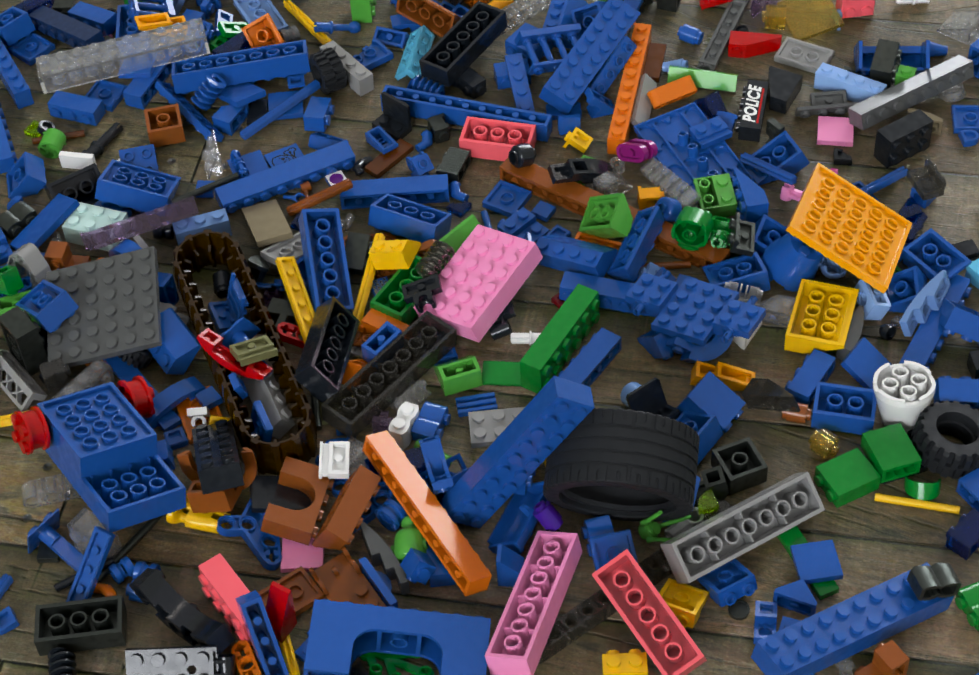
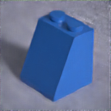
M709 371L676 408L679 409L680 414L685 410L716 415L722 431L726 433L733 425L731 423L732 419L737 420L744 412L741 408L746 402Z

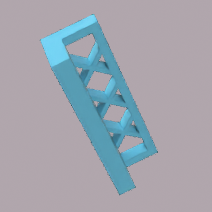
M425 25L410 33L394 77L397 80L402 79L406 75L411 79L421 75L419 60L431 49L435 35Z

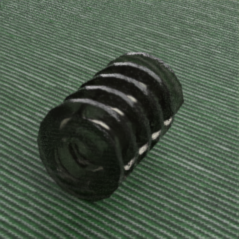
M435 241L428 249V252L424 254V257L415 265L416 272L422 278L438 274L437 272H441L442 267L447 265L446 261L451 260L450 256L455 255L454 249L443 241Z

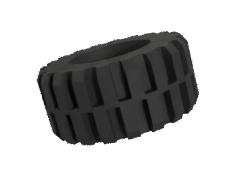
M946 400L927 406L920 413L910 438L922 459L921 464L924 467L927 466L930 472L934 474L935 472L939 473L944 478L949 476L951 479H959V477H963L979 468V410L970 408L968 404H959L960 402L958 401L949 402ZM941 434L953 436L965 445L954 444L942 437Z

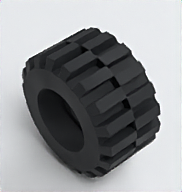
M331 47L310 55L311 73L314 80L320 82V90L324 94L328 95L347 86V76L343 63Z

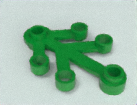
M369 652L359 656L361 660L367 661L369 675H382L383 667L376 662V659L383 661L388 675H402L396 671L395 667L414 675H434V671L430 666L418 667L403 660L420 657Z

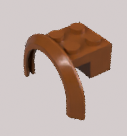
M243 447V451H241L245 464V472L243 474L245 485L205 495L202 493L197 465L191 451L187 450L176 455L183 473L192 481L186 495L193 513H225L232 511L242 490L250 486L257 475L258 468L253 450Z

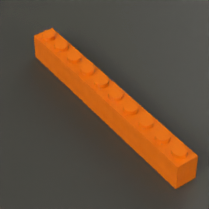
M635 23L631 40L637 45V48L624 66L607 137V154L617 155V146L627 142L632 126L630 122L640 79L643 75L649 44L651 43V24Z
M387 430L366 435L362 451L465 597L487 590L492 577L490 570L483 564L479 555L470 546L467 538L460 532L457 524L452 521L446 509L439 503L436 495L431 492L426 481L418 474L415 466L408 460L405 452L400 449L396 440Z

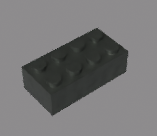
M117 595L36 605L34 644L39 656L48 655V652L56 647L66 648L69 652L126 646L127 608L123 596Z

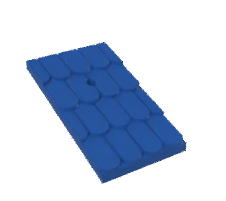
M695 102L634 125V131L639 139L655 142L658 153L653 157L677 188L681 197L691 201H698L693 183L694 178L729 173L731 178L734 168H738L754 181V178L725 141L702 150L701 146L688 133L690 127L708 120Z

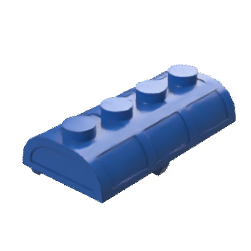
M544 481L532 483V487L527 489L526 495L513 494L487 541L490 544L488 548L493 553L497 554L498 544L506 546L519 555L524 551L525 544L532 536L537 522H539L533 515L534 506L542 500L544 502L548 501L543 495Z

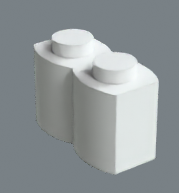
M404 402L399 407L397 416L389 425L390 435L396 440L400 449L403 450L412 441L411 429L419 416V405L410 402Z

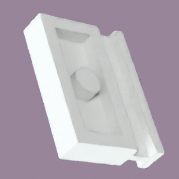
M320 441L319 479H322V477H328V479H349L350 441H329V443Z

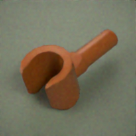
M309 181L300 184L301 193L306 196L305 198L309 197L308 192L312 191V187Z

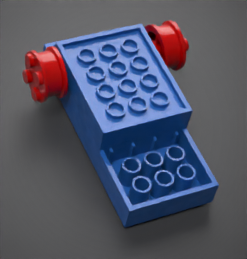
M134 376L131 381L127 382L120 380L116 386L113 382H109L37 403V406L30 407L29 411H15L10 416L14 429L12 431V438L15 443L19 444L22 453L30 455L35 449L41 448L45 450L107 531L112 533L186 508V487L157 454V434L143 418H150L155 414L153 403L155 394L153 388L148 386L142 376Z

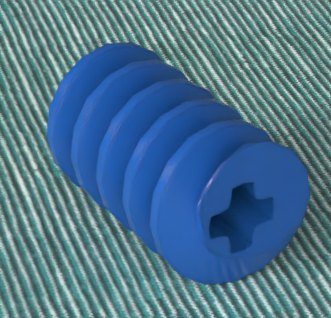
M212 73V77L207 75L205 77L206 81H202L203 86H199V91H195V96L191 97V101L204 111L212 107V104L215 103V100L227 85L226 81L215 73Z
M421 75L411 79L407 86L408 89L445 95V86L443 84L439 86L438 82L428 81L426 77L422 78Z

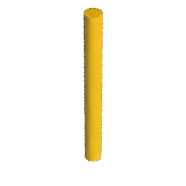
M875 493L874 501L953 514L960 513V506Z

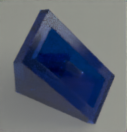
M719 91L706 94L693 101L709 119L716 117L717 111L727 112Z

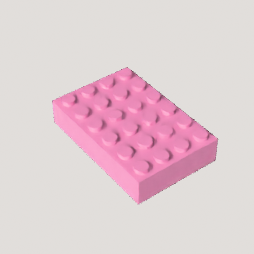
M478 224L438 275L443 292L434 295L437 307L432 308L431 304H426L423 307V313H419L416 306L413 308L422 322L479 343L542 260L543 256L535 242Z

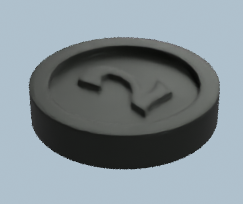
M737 599L735 604L728 606V614L735 620H743L749 616L750 607L744 600Z

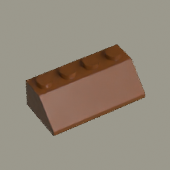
M397 0V13L420 26L425 25L431 32L440 37H443L461 19L457 14L432 0Z
M360 464L343 485L312 545L314 547L341 550L345 544L349 546L355 537V534H353L354 529H358L364 519L361 517L363 512L366 513L372 504L369 500L372 496L375 497L381 487L378 483L382 477Z

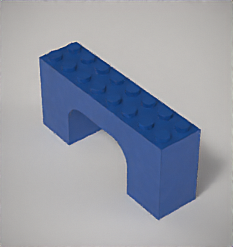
M314 599L303 675H351L354 661L359 656L369 652L422 657L435 664L439 675H486L487 662L485 653L489 646L491 618L464 616L459 613L446 614L438 611L428 612L417 609H400L394 606L382 607L373 604H355L349 601L336 602L328 599Z

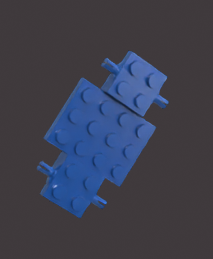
M666 269L660 276L643 272L625 295L626 302L636 305L632 311L635 316H639L642 311L643 313L656 316L651 323V330L672 337L677 336L701 346H705L713 334L721 336L720 340L722 343L725 342V344L733 336L749 339L766 316L765 308L755 306L758 298L754 295L745 303L738 301L740 298L738 291L691 277H686L678 288V282L668 280L671 272Z

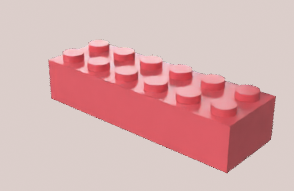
M628 549L591 574L662 675H687L707 661Z

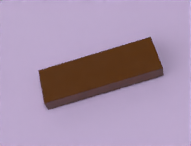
M649 44L643 74L646 73L655 82L660 80L667 44Z
M400 138L396 141L399 147L386 154L381 153L364 167L365 172L379 179L414 150L413 145Z

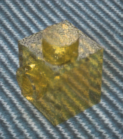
M766 5V12L762 11V22H765V29H785L786 5Z

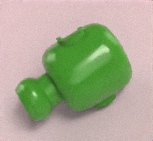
M405 516L401 521L402 529L395 534L394 545L391 546V550L400 564L410 548L426 554V549H428L426 540L410 517Z

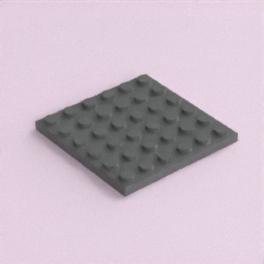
M154 246L46 272V281L66 290L79 306L75 310V314L65 319L56 331L47 332L48 369L51 372L162 346L157 250Z

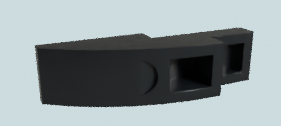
M573 158L568 159L566 163L549 165L547 168L553 184L582 181L583 184L616 179L610 163L599 159Z

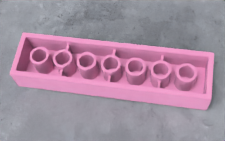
M537 531L485 653V659L491 675H534L582 554L578 533Z

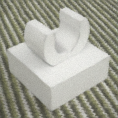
M207 406L187 408V417L191 419L193 428L196 427L198 419L202 420V424H207L205 417H210Z

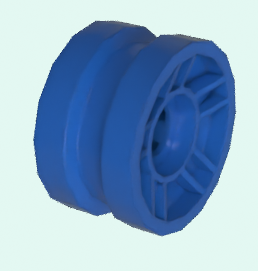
M387 499L383 506H379L375 511L379 522L392 532L399 529L402 519L407 516L405 510L392 499Z

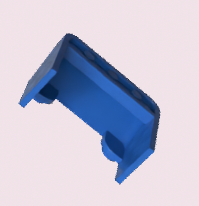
M926 40L921 46H900V50H902L901 65L917 68L916 75L930 68V40ZM858 41L854 47L856 73L864 77L870 76V67L877 46H863V41Z

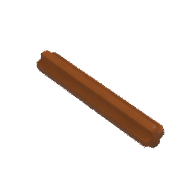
M347 178L286 208L289 216L298 214L302 209L313 207L353 188V183Z

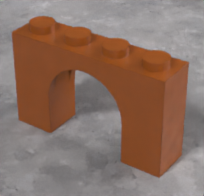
M286 456L280 471L278 484L302 491L310 498L312 504L305 509L292 510L269 503L262 521L261 531L309 546L311 538H316L319 528L316 526V523H321L324 510H321V508L327 505L330 495L326 493L327 490L332 491L335 479H328V477L319 479V466Z

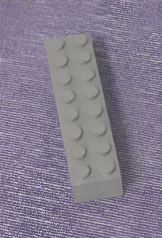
M809 472L795 473L660 544L677 584L691 583L819 514L825 508Z

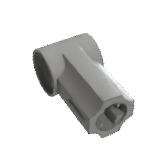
M694 507L693 511L688 514L692 516L691 519L672 524L664 530V534L667 538H673L704 522V512L700 508Z

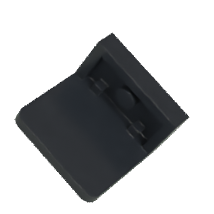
M657 378L651 379L626 396L630 410L649 412L675 420L681 415L679 409L667 404L660 380Z

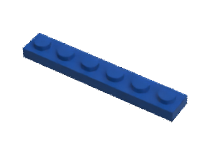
M156 81L154 87L159 91V94L165 97L170 105L178 103L180 113L186 118L187 122L195 127L196 131L205 136V140L209 142H222L224 136L183 95L176 94L174 87L170 83Z

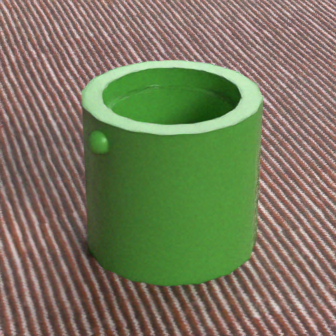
M49 128L43 132L44 135L38 145V151L46 158L55 159L59 157L60 151L66 145V136L58 129Z

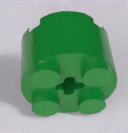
M685 206L678 214L671 229L673 240L675 238L678 242L677 245L689 251H696L704 247L714 228L712 214L697 207Z

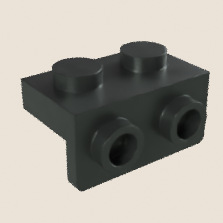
M736 212L734 218L730 219L728 229H731L728 237L730 252L752 257L755 242V223L740 220V213Z

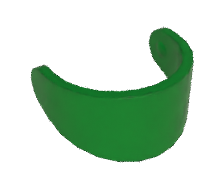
M907 476L904 477V489L909 496L918 500H932L939 496L941 479H938L937 482L927 483L913 481Z

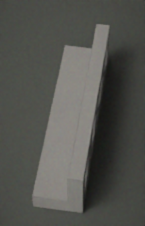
M0 349V387L21 412L27 411L33 400L44 402L47 394L10 351ZM2 371H6V380L4 381L2 380ZM12 382L16 383L15 392L12 391ZM23 393L27 396L24 403H22Z

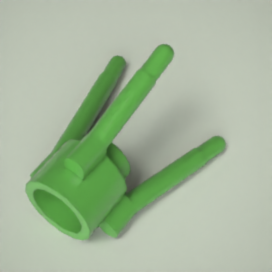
M659 510L649 518L640 521L638 532L640 537L646 540L647 543L666 542L671 538L657 537L661 528L691 519L692 516L687 515L659 524L653 521L663 513L662 510Z

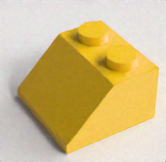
M399 239L374 241L368 254L375 270L409 269L421 246V242Z

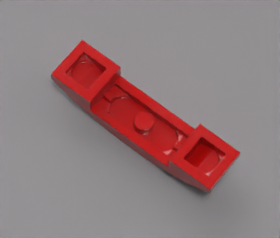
M209 328L201 332L196 338L203 349L215 361L238 375L263 380L273 371L272 367L262 361L241 367L240 362H237L230 353V349L222 345L224 338Z

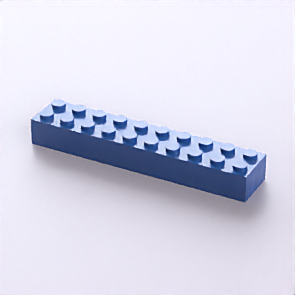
M553 376L442 498V506L446 509L452 521L480 529L595 408L591 387Z
M928 562L922 564V566H930ZM909 570L758 640L751 658L765 675H813L948 610L954 596L947 598L936 597L926 601L918 600L907 581L911 571Z

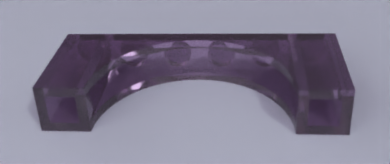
M193 196L181 198L148 212L82 232L80 235L86 251L96 250L197 215L199 211Z

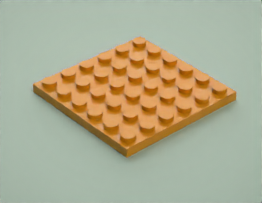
M818 162L813 169L786 231L884 294L891 282L912 222Z

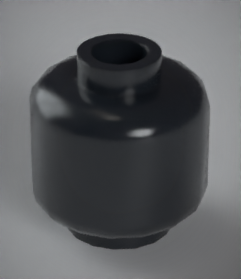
M529 143L514 145L508 155L509 161L517 168L531 166L535 161L536 151Z

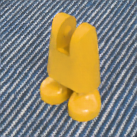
M186 495V508L166 514V521L170 524L185 523L187 528L219 534L216 530L218 519L221 516L231 514L227 512L193 513Z

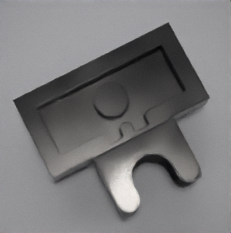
M438 274L401 286L406 304L414 302L419 313H423V307L426 304H431L432 308H436L437 304L434 295L443 292Z

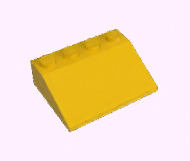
M801 279L785 334L784 350L806 354L812 353L814 348L820 351L844 349L859 289Z

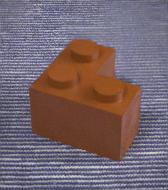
M50 241L44 255L51 271L91 261L90 256L72 255L68 242Z
M890 640L887 643L879 644L874 649L872 663L867 666H860L854 672V675H906L910 658L893 640Z

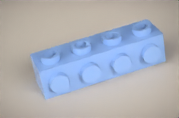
M824 62L815 72L814 88L823 92L846 90L847 100L852 102H861L887 89V84Z

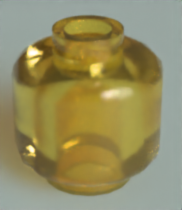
M825 428L821 430L816 429L808 441L810 443V450L824 459L830 457V455L834 457L840 449L838 445L839 437Z

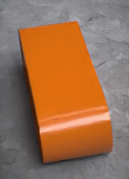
M688 75L649 91L647 96L655 110L689 97L698 92L691 75Z

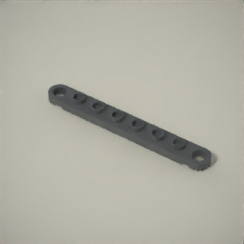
M733 0L729 2L696 69L716 70L729 44L730 32L736 30L750 0Z

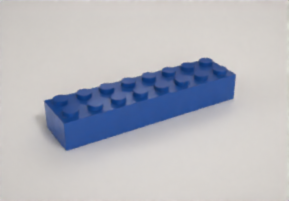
M608 0L544 85L539 98L563 114L569 115L622 38L627 36L635 25L641 13L622 0Z
M304 39L172 61L171 77L175 93L185 95L192 91H199L198 87L203 86L202 81H206L205 77L207 75L212 77V73L221 76L226 81V86L246 82L255 83L258 80L269 81L276 77L287 78V76L295 74H306L311 72L307 42Z

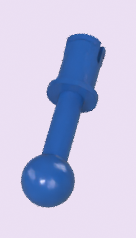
M332 21L314 23V25H317L314 26L315 33L328 32L332 34L333 31L358 33L361 30V25L357 21H352L349 24H333Z

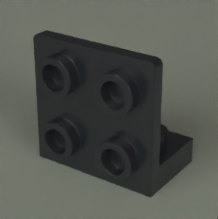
M384 91L381 93L383 114L372 122V128L380 125L395 141H398L412 131L410 107L406 102Z

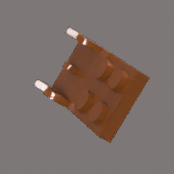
M345 546L341 548V554L316 570L312 567L308 569L317 586L330 601H349L355 604H373L386 607L361 572L356 561L352 560Z

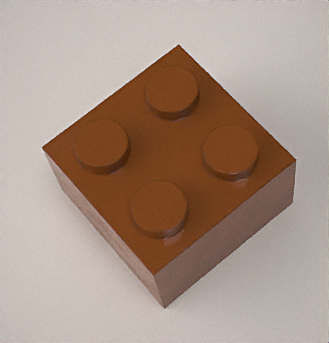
M178 103L144 110L150 144H154L155 147L186 142Z

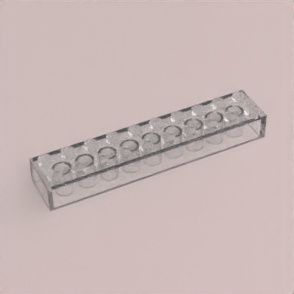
M202 18L49 55H42L35 59L40 85L43 93L47 94L211 53Z

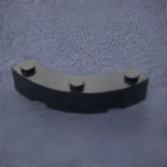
M147 568L129 585L145 605L150 603L158 611L155 615L168 628L190 645H217L218 656L235 640L231 634L232 629L226 623L209 618L201 613L195 604H189L165 580V575L159 569Z

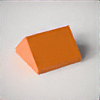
M269 13L241 28L251 48L285 43Z

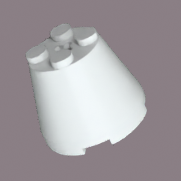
M904 360V363L892 365L886 363L877 369L873 377V390L882 424L887 426L901 423L906 433L914 429L920 413L930 405L936 390V382L927 367L913 361Z

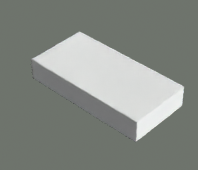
M60 151L58 155L62 168L80 170L91 164H96L94 154Z

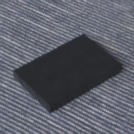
M256 475L254 481L249 486L252 513H265L269 503L292 510H301L309 507L312 502L302 491L278 484L279 476Z

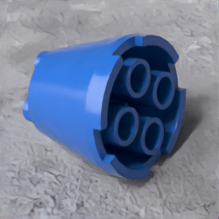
M790 233L771 242L762 256V262L768 271L769 279L783 286L784 290L793 292L798 291L801 279H815L823 259V254L809 247Z

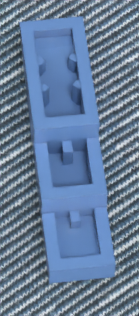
M942 270L931 279L907 307L899 321L904 337H912L917 324H925L931 310L939 311L951 285L946 270Z

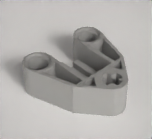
M33 243L22 245L8 257L7 265L16 266L20 277L25 273L30 276L32 288L37 286L43 279L46 280V272L51 271L49 264Z

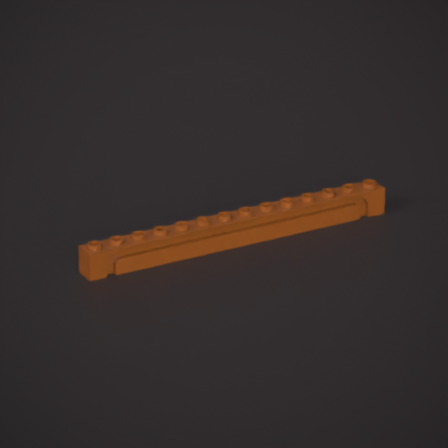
M508 157L499 167L501 180L511 184L516 183L519 187L532 191V194L581 216H584L590 197L604 195L577 182L553 184L548 170L536 164L517 168L510 163ZM628 205L634 220L640 210ZM666 221L662 225L661 233L654 241L655 245L653 248L682 261L690 260L691 265L698 268L730 259V249L714 248L710 240H708L704 247L696 251L681 248L677 245L676 239L674 238L673 240L671 236L673 224Z

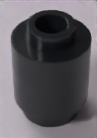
M219 270L212 276L214 293L218 298L222 299L227 298L231 276L225 270Z

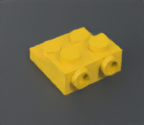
M668 578L659 592L682 626L693 629L700 617L703 606L708 600L709 592L688 584H677V581Z
M631 649L628 653H619L617 650L607 651L606 654H602L603 675H648L646 652H641L639 649Z

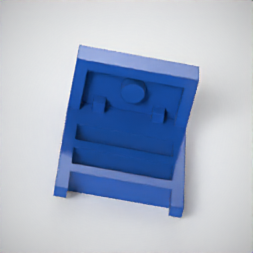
M235 272L231 273L227 300L208 303V311L218 334L226 332L233 326L235 321L247 315L245 307L249 303L238 278H235Z

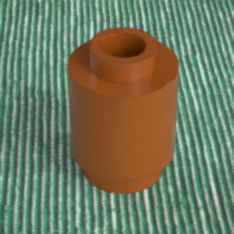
M791 401L789 403L784 402L781 418L789 422L806 424L807 420H811L812 409H809V404Z

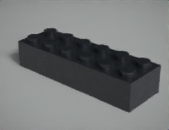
M478 1L419 60L421 75L450 87L508 27L506 11Z
M334 296L317 307L294 375L298 383L308 389L320 402H324L339 392L360 323Z
M223 419L211 425L200 424L192 429L197 472L203 495L245 485L231 420Z

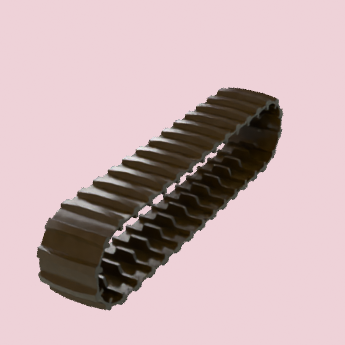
M207 229L195 235L189 234L184 237L185 240L179 246H176L173 251V273L177 288L197 336L207 328L214 332L212 322H207L209 321L207 309H202L204 307L202 297L196 296L199 293L196 283H192V274L195 271L201 272L200 269L205 266L212 265L216 267V265H225L228 270H233L232 273L235 272V278H238L249 303L246 308H251L249 310L251 321H257L254 324L261 329L257 335H267L274 344V347L278 349V356L269 358L268 361H275L272 364L274 375H281L278 378L280 389H287L284 392L286 403H293L290 406L292 417L300 418L297 420V434L291 433V438L277 442V439H274V442L261 441L258 434H251V432L255 431L252 419L245 420L249 416L247 406L239 405L243 400L233 391L230 379L227 377L231 374V371L215 361L204 349L203 352L242 449L243 447H248L253 450L259 473L279 476L286 456L304 462H309L312 457L316 456L317 426L315 416L301 384L294 377L295 370L238 241L234 242L230 234L225 231L220 233Z

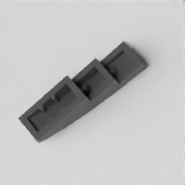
M363 521L360 525L361 535L373 567L382 565L387 577L390 580L396 579L401 594L410 593L409 581L400 566V562L384 540Z

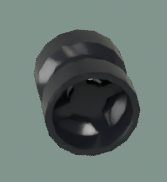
M154 221V239L165 237L166 239L173 240L175 234L172 221H167L166 223Z

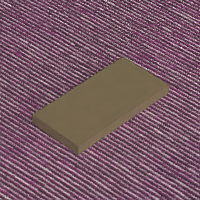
M276 199L241 208L258 248L293 238L290 226Z

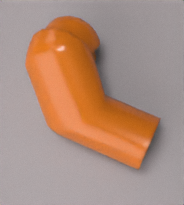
M97 583L93 592L105 595L104 597L117 596L114 588L108 584Z

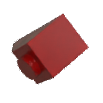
M731 31L728 57L748 58L778 51L781 46L782 35Z
M273 581L270 585L265 609L277 641L283 643L296 626L297 619L292 591Z

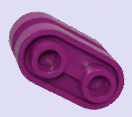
M634 138L619 144L616 153L622 161L641 163L655 157L658 153V148L655 142L651 140Z

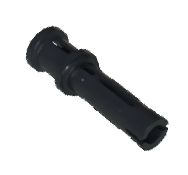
M115 122L97 141L91 142L90 147L81 153L94 154L95 158L98 155H102L105 147L123 131V126L120 125L117 128L120 123Z

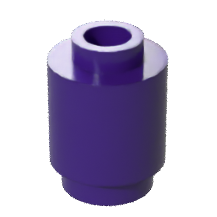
M542 500L534 506L533 515L546 530L554 532L563 524L562 516L550 501L544 502Z

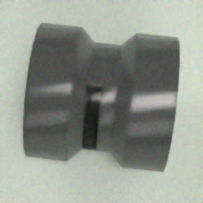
M296 25L290 26L287 30H279L285 43L301 40Z

